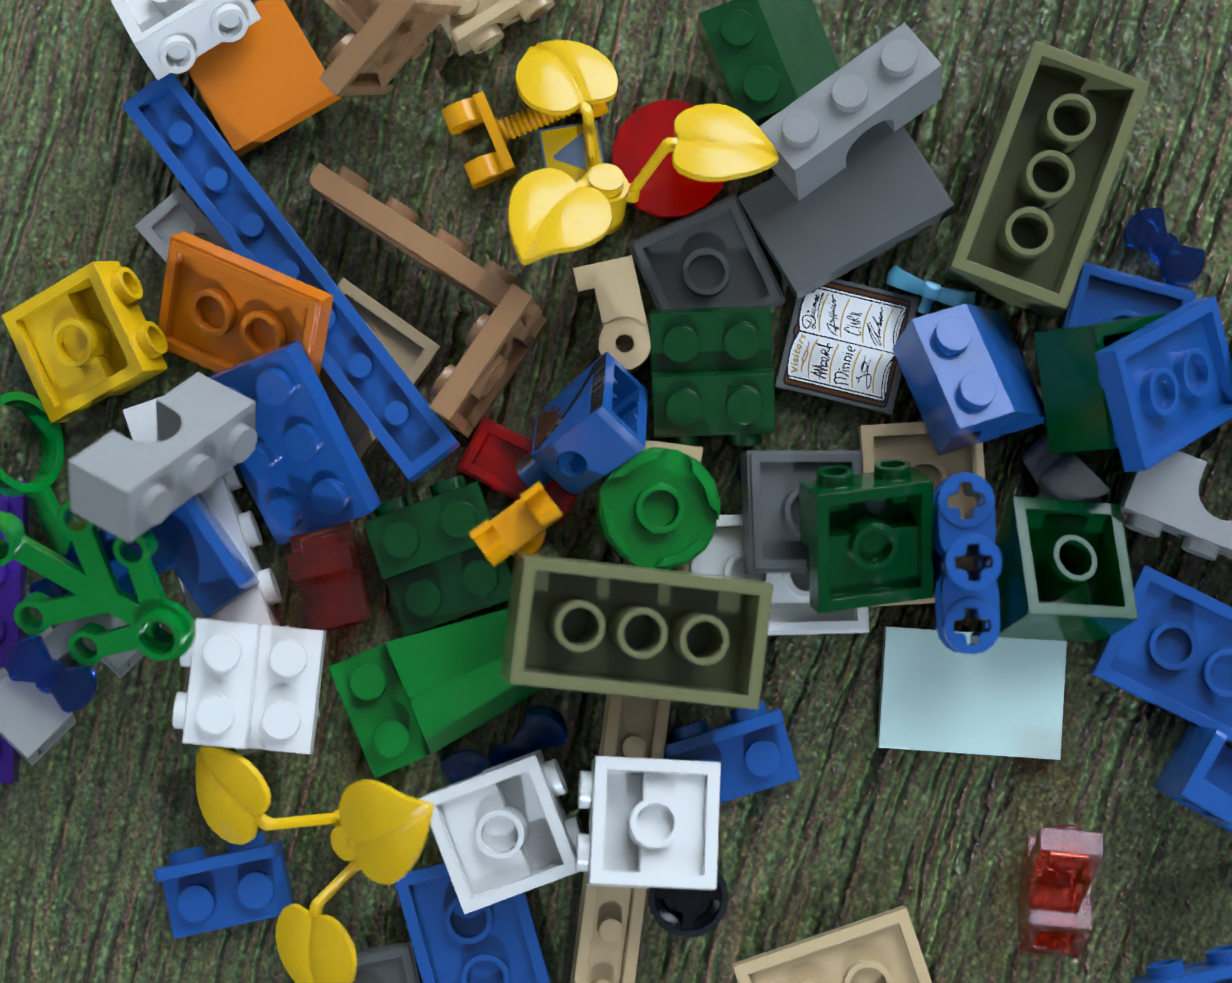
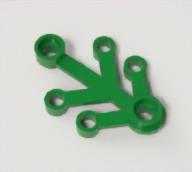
M70 499L59 508L57 519L62 530L70 535L82 567L26 536L24 525L18 517L11 513L0 511V531L8 540L5 541L0 537V567L14 559L72 592L71 594L54 598L42 592L28 594L14 609L15 623L22 631L31 635H37L44 632L50 625L107 612L127 623V625L106 630L97 623L83 624L68 641L70 655L82 665H94L104 656L138 649L143 655L152 660H173L183 656L193 645L196 637L195 623L183 606L168 600L165 596L151 557L157 550V540L149 529L134 540L140 544L143 554L133 552L128 542L119 537L113 543L114 556L120 564L128 568L138 597L137 599L120 589L97 532V525L88 520L87 523L77 520L71 511ZM29 607L36 608L41 613L43 620L34 618L29 611ZM159 621L166 624L171 629L173 634L164 631L161 628ZM82 637L91 639L95 643L97 651L86 647Z

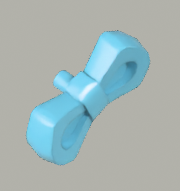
M895 264L888 272L886 284L922 296L917 310L919 313L929 314L934 300L952 307L965 303L975 304L976 292L941 287V284L929 280L923 281Z

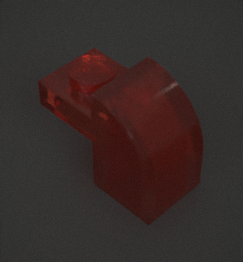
M349 523L289 537L293 552L292 556L286 557L290 576L293 582L300 584L310 629L328 632L376 620L363 561L354 532Z
M1061 825L1053 828L1040 827L1037 837L1028 836L1021 865L1018 898V951L1080 957L1092 931L1090 885L1104 856L1103 833L1084 832L1074 826Z

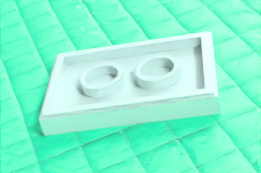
M884 627L877 747L1060 760L1067 641L997 638L994 645L988 650L973 655L956 653L946 648L938 638L937 630ZM955 631V633L965 634L967 644L970 643L971 633L974 632Z

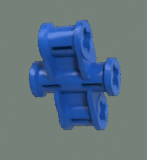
M968 472L955 474L944 479L933 491V580L936 582L934 597L938 638L946 648L953 652L974 655L988 650L999 637L1001 624L999 589L996 579L1001 573L1003 561L1000 550L995 544V499L992 488L984 478ZM959 486H963L965 496L975 497L976 501L975 508L966 510L964 518H961L959 508L949 507L948 497L958 493ZM963 556L966 559H973L974 570L956 569L955 558ZM966 608L969 609L970 618L980 619L982 624L981 632L971 633L969 644H967L965 634L955 633L953 627L954 620L964 619Z

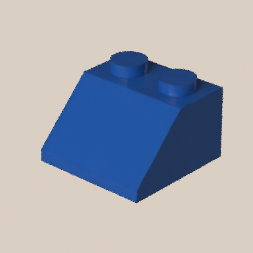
M965 303L911 319L892 348L939 456L1044 423V404L1002 312Z

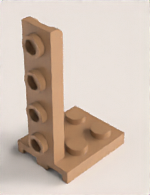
M324 0L357 34L351 33L346 35L332 48L327 56L330 66L319 77V80L335 96L386 95L393 87L390 83L391 79L409 58L416 60L431 43L427 37L446 15H455L462 6L456 0Z
M318 162L310 175V183L316 191L321 193L323 199L328 204L494 310L491 316L485 313L477 319L466 337L465 344L469 346L468 350L456 367L450 364L441 372L431 390V395L435 399L429 408L451 428L471 439L482 418L487 415L549 323V320L541 315L543 311L538 305L533 303L534 297L516 286L518 279L510 272L490 260L482 268L464 256L469 248L450 233L439 228L434 236L415 225L420 216L400 201L389 197L384 205L367 194L371 185L352 170L341 165L337 173Z

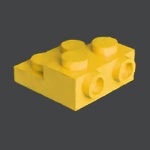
M119 261L91 262L1 315L51 424L65 422L109 396L123 395L168 369L162 356L168 350L167 339L157 324L152 321H146L137 301L143 296L142 285L136 274L127 267H121Z

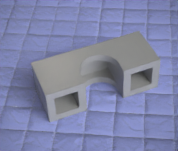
M904 22L759 126L778 151V164L771 167L772 170L800 201L847 167L846 156L850 147L869 128L885 121L895 132L942 98V64Z
M197 372L156 400L157 442H137L115 431H111L68 461L71 511L124 541L132 542L152 526L160 524L168 514L194 495L203 492L213 481L236 464L245 461L255 451L257 442L256 401Z
M1177 451L1146 471L1126 472L1114 503L1120 504L1122 515L1127 517L1124 526L1154 538H1159L1161 531L1182 538L1184 540L1180 547L1181 549L1208 560L1215 561L1218 553L1232 558V519L1226 521L1214 517L1204 508L1199 497V483L1207 464L1206 461Z
M108 612L63 622L55 629L49 626L41 634L33 635L22 649L27 656L10 673L5 668L0 669V736L32 766L77 723L74 714L55 695V683L59 673L66 665L75 661L68 650L69 638L85 623H97L106 630L127 625V623ZM82 637L86 647L97 651V647L91 639ZM138 649L104 656L100 662L105 664L121 679L144 655Z

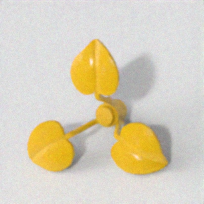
M551 40L540 42L534 47L530 46L517 66L515 76L516 89L521 99L531 109L547 115L563 116L579 108L583 120L586 159L585 174L576 183L562 170L543 168L523 176L514 186L509 202V231L517 256L524 266L550 255L588 247L598 242L605 235L618 231L624 223L627 202L636 203L639 201L640 190L670 152H673L672 163L678 173L690 179L706 182L744 178L761 173L778 164V151L747 115L727 105L702 104L686 109L676 117L674 122L675 137L666 138L661 142L630 184L617 166L608 163L597 164L594 114L591 105L603 104L613 100L617 94L618 87L616 70L606 56L580 42Z
M209 745L200 746L199 752L196 755L195 767L198 803L209 827L225 841L237 845L246 844L256 837L258 826L266 831L329 824L335 826L330 836L332 848L341 859L349 861V864L314 898L309 910L296 903H292L282 909L276 925V944L280 959L295 983H353L357 970V954L354 943L347 930L338 920L329 915H322L324 906L359 870L370 880L380 884H392L405 877L414 866L425 844L432 821L434 804L406 796L386 784L365 779L349 785L342 794L339 809L331 813L272 818L265 814L271 803V792L258 769L243 756L228 748Z

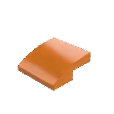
M259 0L253 5L262 19L248 26L247 32L241 39L235 42H222L198 56L193 66L187 70L238 158L341 99L340 96H335L319 80L325 69L284 0Z

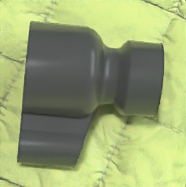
M1047 431L1020 456L1039 486L1040 492L1036 498L1099 503L1110 492L1102 480L1072 452L1050 453Z

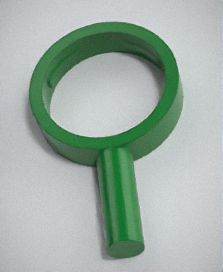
M18 391L0 395V407L6 405L16 408L26 415L34 425L41 442L42 459L37 475L28 484L14 480L0 467V494L8 497L28 495L56 553L59 555L67 554L75 550L70 535L64 532L58 523L57 514L61 506L50 486L57 479L64 462V439L59 423H50L42 402L37 397Z

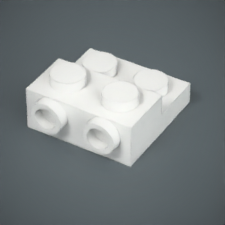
M111 0L134 45L157 80L169 73L178 74L189 70L198 56L222 42H235L241 39L247 32L248 26L262 19L251 0Z
M196 618V637L194 643L180 657L181 666L191 667L188 692H177L173 708V727L184 729L182 743L313 754L327 631Z
M541 749L486 769L481 774L427 793L420 798L423 801L433 803L435 806L430 826L464 914L578 872L575 871L577 833H586L578 816L567 819L559 796L568 793L564 775L555 758L545 762Z
M595 756L592 760L591 771H580L578 784V808L590 809L589 834L577 833L575 848V871L587 872L586 886L716 890L721 762Z

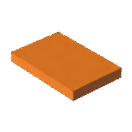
M182 231L170 236L158 326L167 339V351L216 373L300 340L319 378L334 295Z

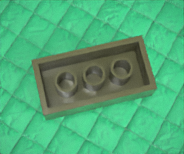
M1035 40L1022 59L941 278L1051 319L1064 312L1072 296L1150 82Z
M515 552L500 676L510 684L759 710L774 584L747 578Z

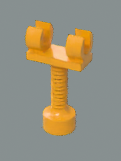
M483 91L473 95L471 98L457 101L441 110L451 135L466 132L483 122L488 130L496 151L479 156L464 165L474 189L488 186L503 177H509L517 173L506 146L511 141V138L516 139V135L521 137L522 133L525 135L527 131L537 130L538 126L542 128L544 124L546 126L549 125V121L554 123L555 120L559 121L560 117L562 119L566 117V115L552 116L543 114L528 107L526 111L521 110V114L517 112L515 116L513 114L510 115V119L508 117H505L504 121L502 119H495ZM606 103L591 105L594 118L609 113ZM579 108L572 112L573 114L581 115Z
M539 481L520 494L521 498L495 518L490 521L486 519L469 532V535L485 554L492 566H497L510 555L515 556V552L537 554L546 542V529L563 517L562 512L546 493Z

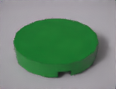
M650 447L643 449L606 475L598 491L596 515L602 537L616 555L635 566L668 570L688 564L708 547L714 536L712 534L716 528L717 520H719L721 503L715 481L700 461L679 450Z

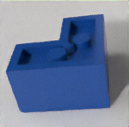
M200 493L194 495L168 514L160 524L149 528L157 540V550L151 557L158 578L174 569L205 617H211L261 583ZM101 529L98 531L119 587L124 592L134 596L136 591L128 568L120 564L113 553V543L117 536ZM134 540L128 543L133 552L143 554L139 543Z
M1188 725L1153 788L1232 833V749L1224 745L1228 735L1218 729Z

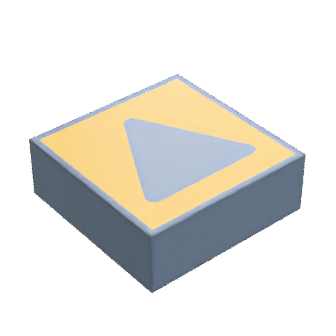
M594 120L597 164L604 163L597 120ZM583 122L538 130L544 167L564 171L575 183L582 179L586 168Z

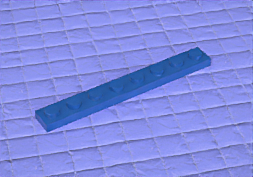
M169 73L159 80L155 79L121 106L234 253L334 295L321 366L406 477L413 483L460 447L459 442L438 415L429 408L430 405L175 75Z

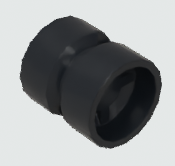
M718 866L716 890L653 887L647 889L650 912L658 925L672 935L685 938L702 936L717 927L726 913L729 900L726 881Z

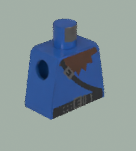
M606 351L537 415L532 450L515 465L521 480L529 488L538 481L544 488L551 481L555 480L568 493L579 494L638 454L646 445L648 390Z

